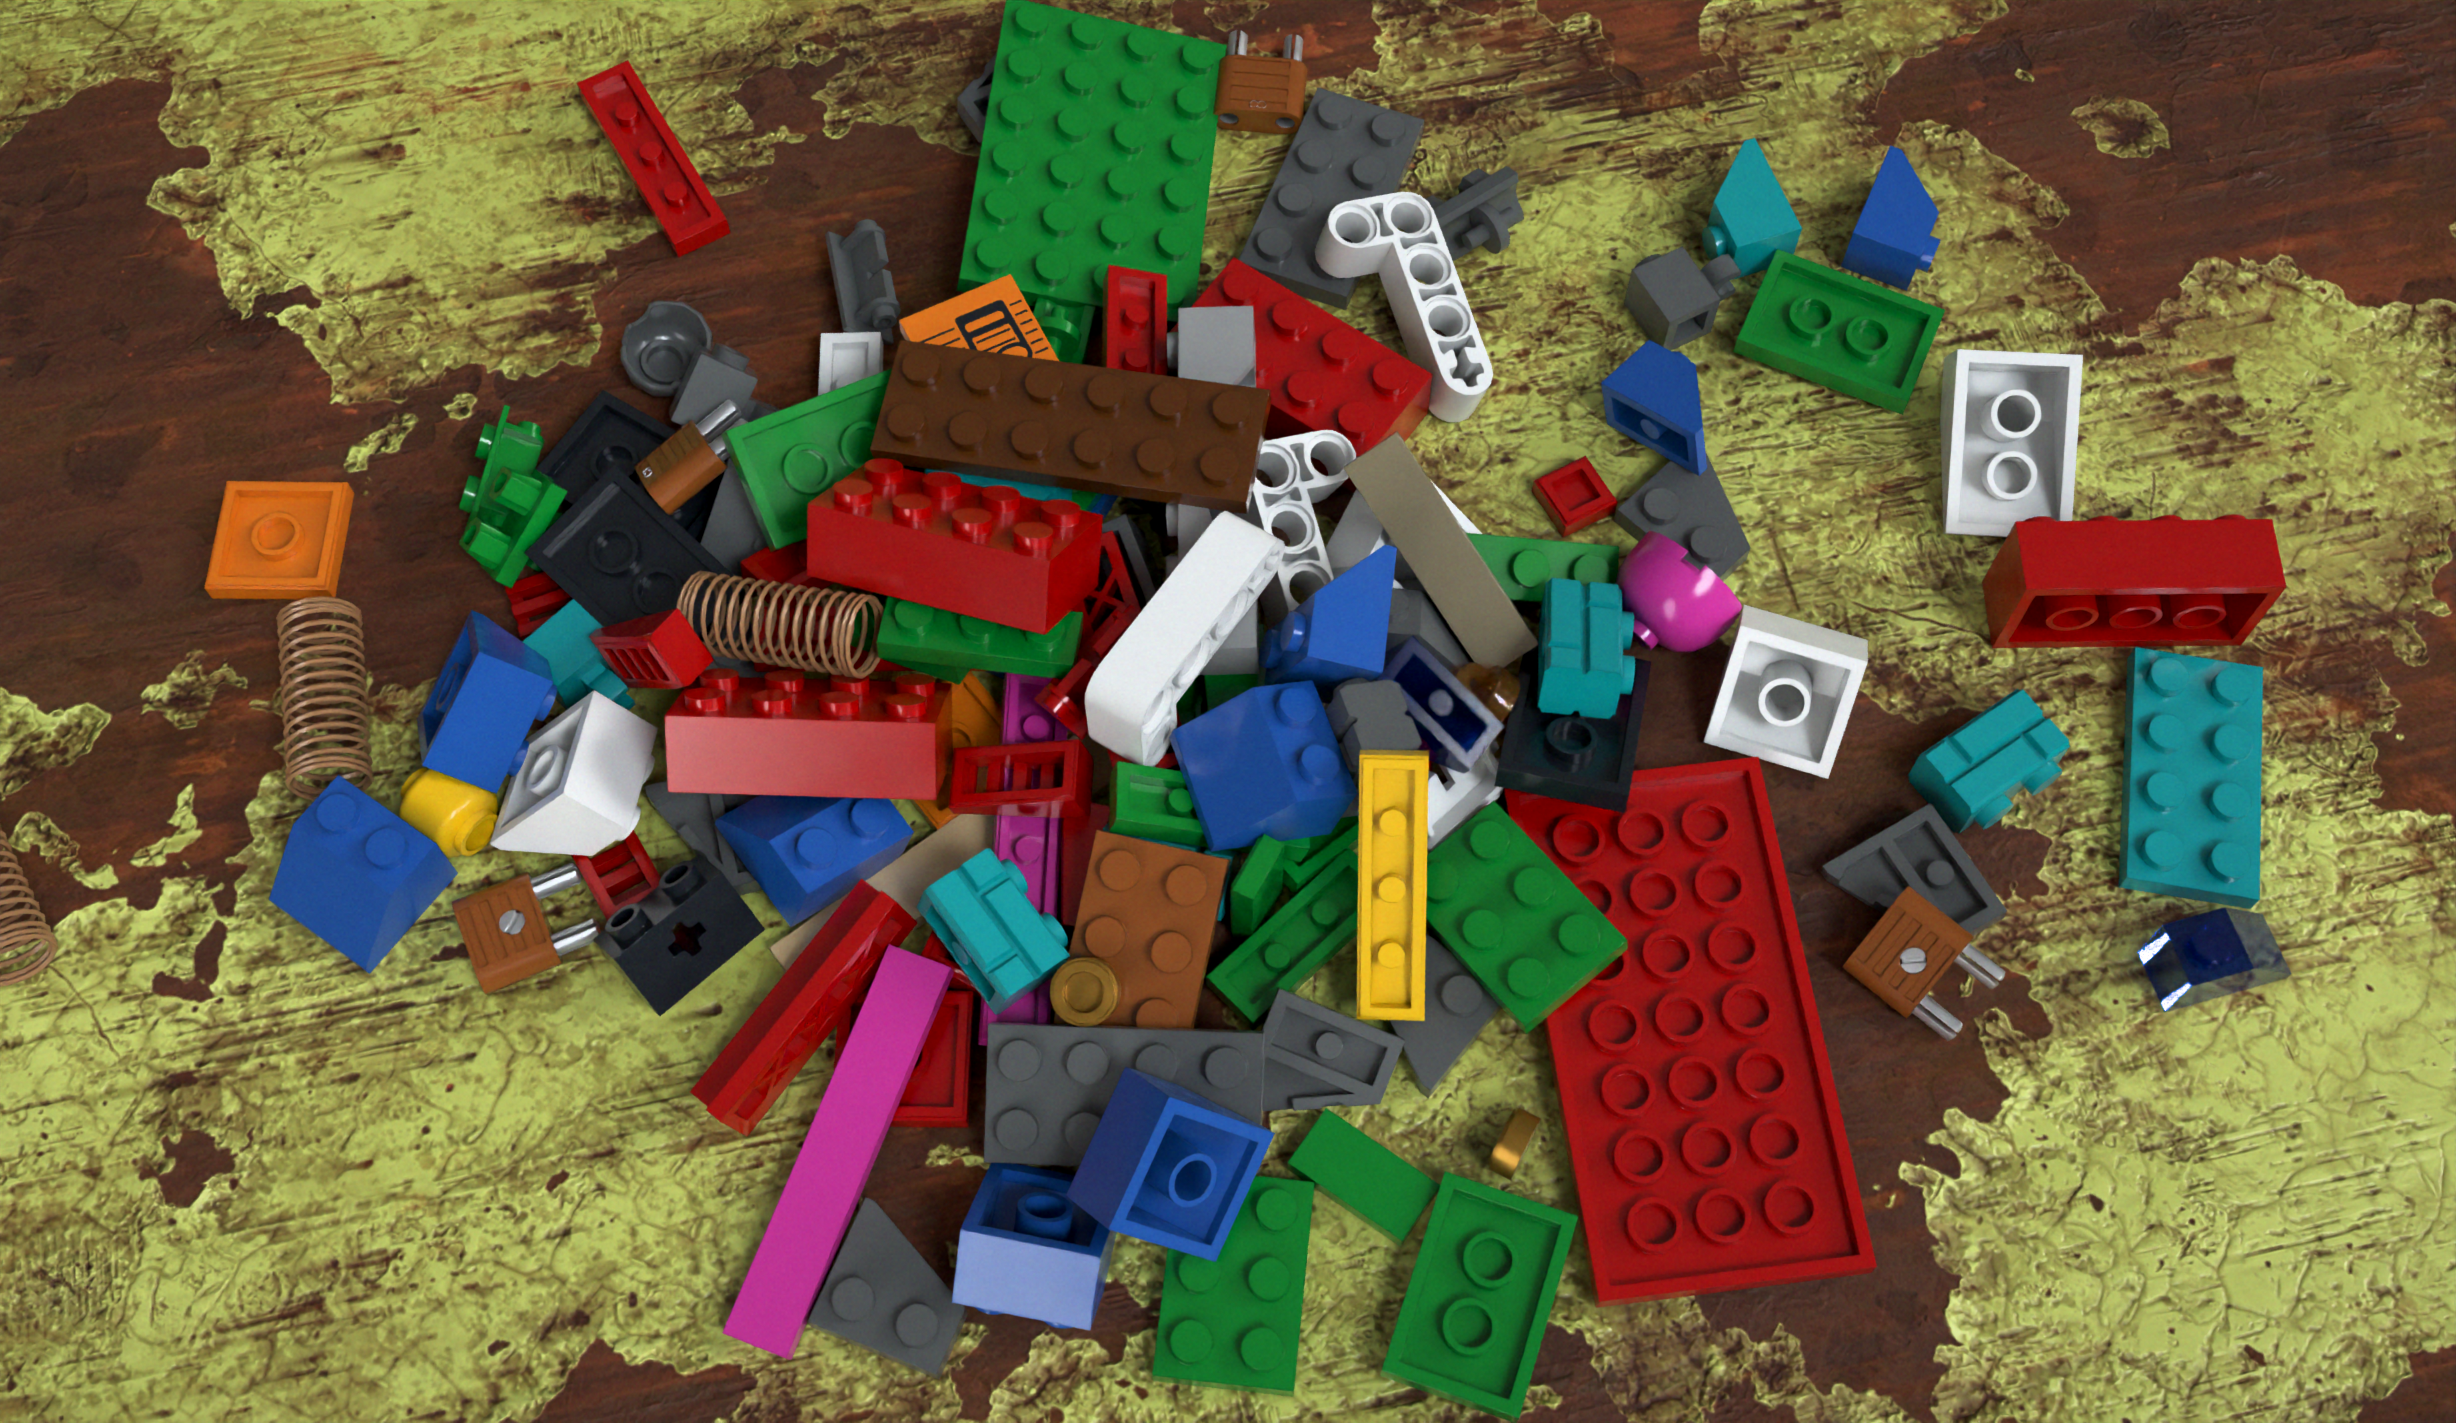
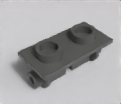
M870 219L857 222L854 226V231L847 238L828 231L825 237L843 330L850 333L881 332L883 343L891 346L894 343L891 327L896 324V318L899 316L901 309L899 302L896 300L891 272L882 269L889 262L885 246V231L874 220Z

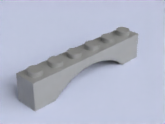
M1253 306L1178 308V332L1167 333L1168 370H1178V377L1256 388V336ZM1166 503L1168 536H1178V555L1166 556V579L1212 523L1213 520L1209 508ZM1257 599L1199 675L1260 674L1259 611Z

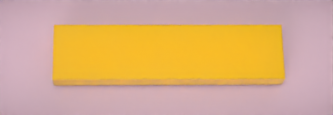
M1360 750L1357 1019L1425 1021L1429 751Z

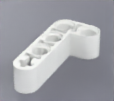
M1397 192L1346 201L1336 205L1328 216L1315 248L1316 261L1326 273L1337 278H1351L1379 273L1410 361L1433 374L1429 410L1437 418L1446 422H1461L1468 419L1491 384L1493 378L1492 365L1430 203L1421 195L1412 192ZM1341 237L1350 239L1353 243L1347 242ZM1414 278H1417V279H1420V280L1424 281L1427 285L1418 282V281H1417L1416 279H1414ZM1432 329H1436V330L1441 331V332L1444 333L1447 337H1444V336H1441V335L1437 334V333H1436L1435 331H1433Z
M1320 430L1264 441L1257 469L1269 475L1273 487L1263 485L1255 477L1248 514L1234 512L1239 518L1273 535L1271 526L1280 528L1287 534L1290 540V547L1285 546L1283 558L1275 575L1259 595L1269 629L1273 628L1290 611L1295 610L1300 605L1293 599L1289 585L1299 587L1308 599L1315 592L1334 580L1312 503L1326 499L1348 479L1349 476L1344 470V466L1356 458V452L1351 442L1343 434L1333 430ZM1311 457L1320 460L1328 470V476L1319 473L1311 463Z
M1228 511L1220 513L1212 521L1094 671L1085 692L1088 733L1092 740L1134 764L1155 767L1171 745L1169 736L1173 730L1177 729L1176 703L1275 575L1284 555L1285 544L1283 540Z

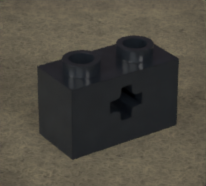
M698 854L692 860L680 862L666 871L659 881V886L640 902L629 904L615 912L607 921L605 930L593 940L638 997L656 1014L661 1016L762 933L765 928L722 871ZM677 924L680 930L674 935L671 930Z

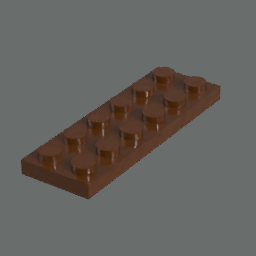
M900 340L870 451L874 459H893L901 462L903 466L1248 514L1271 406V395L1269 389Z

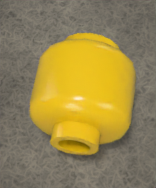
M430 768L418 769L403 784L400 792L402 801L398 812L399 818L435 842L447 858L459 857L460 855L472 856L484 848L491 840L498 819V801L495 793Z

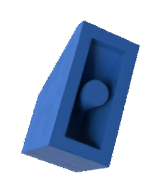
M1890 145L1853 231L1841 267L1907 291L1916 269L1928 272L1941 239L1930 235L1939 211L1902 149Z
M1648 340L1601 382L1607 425L1700 476L1707 469L1696 364L1691 362L1684 354L1670 351Z

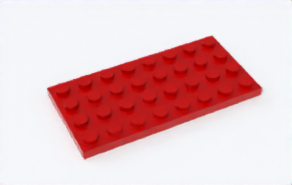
M1759 756L1633 771L1625 813L1503 788L1501 797L1504 812L1628 940V949L1543 1020L1595 1307L1872 1273L1877 1264Z

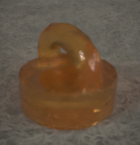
M1468 663L1460 667L1455 676V694L1460 704L1465 708L1464 718L1484 731L1496 728L1506 718L1513 708L1520 691V679L1500 665L1487 669L1478 663ZM1471 679L1478 681L1473 690L1470 688Z

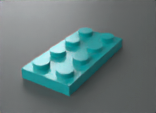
M2135 647L2127 658L2118 887L2251 909L2260 900L2263 667Z

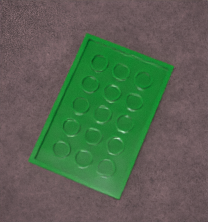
M1006 0L956 291L966 293L1011 274L1028 306L1035 307L1037 298L1048 299L1065 307L1093 306L1096 307V319L1102 320L1103 280L1108 264L1167 275V333H1169L1178 323V308H1190L1196 302L1218 115L1213 114L1219 61L1226 56L1227 45L1026 0Z

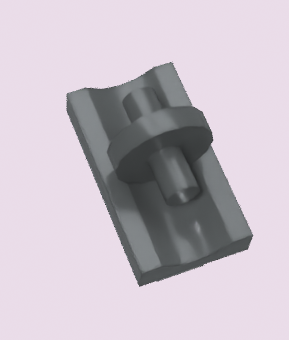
M1505 166L1492 175L1478 168L1462 178L1458 186L1459 194L1445 202L1440 197L1433 195L1426 199L1434 210L1452 261L1457 260L1480 245L1493 254L1500 253L1508 248L1510 244L1508 229L1524 220L1523 210L1516 195V185L1519 182L1518 173L1510 167Z

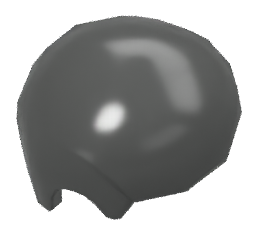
M657 300L648 304L646 311L640 318L633 323L627 324L621 341L620 361L633 385L655 397L675 396L697 346L700 345L713 351L712 332L702 313L683 301Z

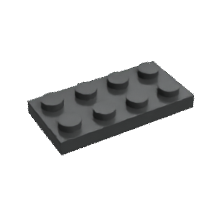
M1318 87L1238 260L1299 296L1346 310L1361 276L1337 278L1321 269L1315 256V248L1331 210L1336 205L1346 201L1398 192L1422 138L1424 120ZM1341 237L1345 241L1353 243L1350 239Z
M991 1022L988 1024L984 1162L1080 1166L1125 1066L1177 1084L1262 1125L1265 1031L1106 1025L1080 1027L1072 1024ZM1260 1165V1167H1259L1257 1173H1260V1171H1261V1165Z

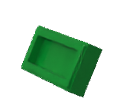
M1266 834L1262 837L1259 836L1231 885L1230 932H1232L1233 938L1243 943L1266 923L1282 894L1285 844Z
M1327 1108L1287 1162V1169L1304 1181L1315 1182V1189L1400 1247L1440 1188V1184Z

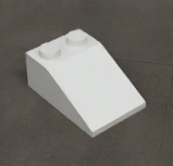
M1957 349L1944 357L1940 411L1943 534L2007 537L2016 521H2024L2039 516L2051 517L2056 521H2072L2083 355Z

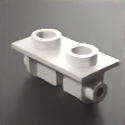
M1481 730L1476 735L1468 733L1452 750L1438 761L1439 766L1448 779L1444 785L1436 773L1431 771L1428 773V853L1461 828L1480 809L1490 804L1493 800L1498 799L1502 794L1503 787L1494 786L1500 759L1495 758L1493 754L1499 749L1496 740L1484 730Z

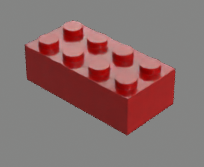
M1235 257L1191 306H1253L1256 336V388L1269 389L1271 395V406L1264 439L1267 441L1320 430H1333L1343 434L1351 442L1357 458L1395 431H1398L1403 440L1406 441L1428 414L1432 373ZM1178 323L1170 332H1178ZM1167 361V376L1178 377V370H1168ZM1311 457V463L1314 468L1323 475L1328 476V470L1320 460ZM1350 477L1341 484V486L1353 493L1357 489Z
M888 458L871 459L808 503L807 576L1046 635L1098 586L1103 515L1080 510V506L1077 503L1069 500L1053 499L1041 501L1021 496L1017 489L1009 486L981 487L961 482V478L953 473L931 472L926 474L905 469L903 464L897 460Z
M2231 514L2220 516L2213 520H2183L2179 516L2164 515L2151 520H2119L2113 516H2098L2087 521H2056L2051 517L2039 516L2014 523L1984 577L1982 587L1992 648L2241 646L2285 590L2286 582L2272 519H2246L2242 515Z
M714 668L704 670L691 685L686 686L664 715L668 792L936 800L953 757L952 683H935V678L926 674H905L898 676L895 682L870 681L869 676L860 679L847 677L844 674L832 675L830 680L804 679L802 672L794 670L772 671L765 674L764 678L739 677V672L736 670Z

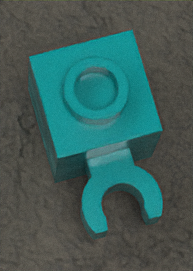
M574 599L527 637L523 643L548 660L554 681L553 684L557 686L555 700L566 710L595 690L629 711L636 703L626 693L629 690L628 687L614 673L589 638L596 629L603 628V626Z

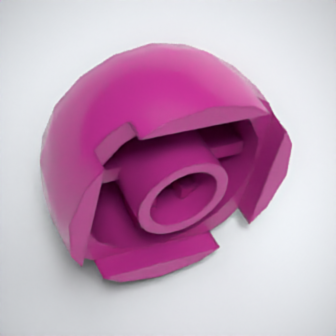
M1648 531L1628 553L1619 567L1615 584L1619 585L1620 590H1622V611L1634 613L1632 639L1643 648L1651 651L1659 644L1673 652L1696 651L1714 643L1727 632L1741 614L1742 605L1732 590L1710 568L1704 565L1699 570L1683 558L1689 552L1668 537L1654 531Z

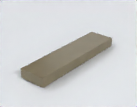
M1395 431L1344 466V470L1485 679L1539 644L1537 638L1398 431Z

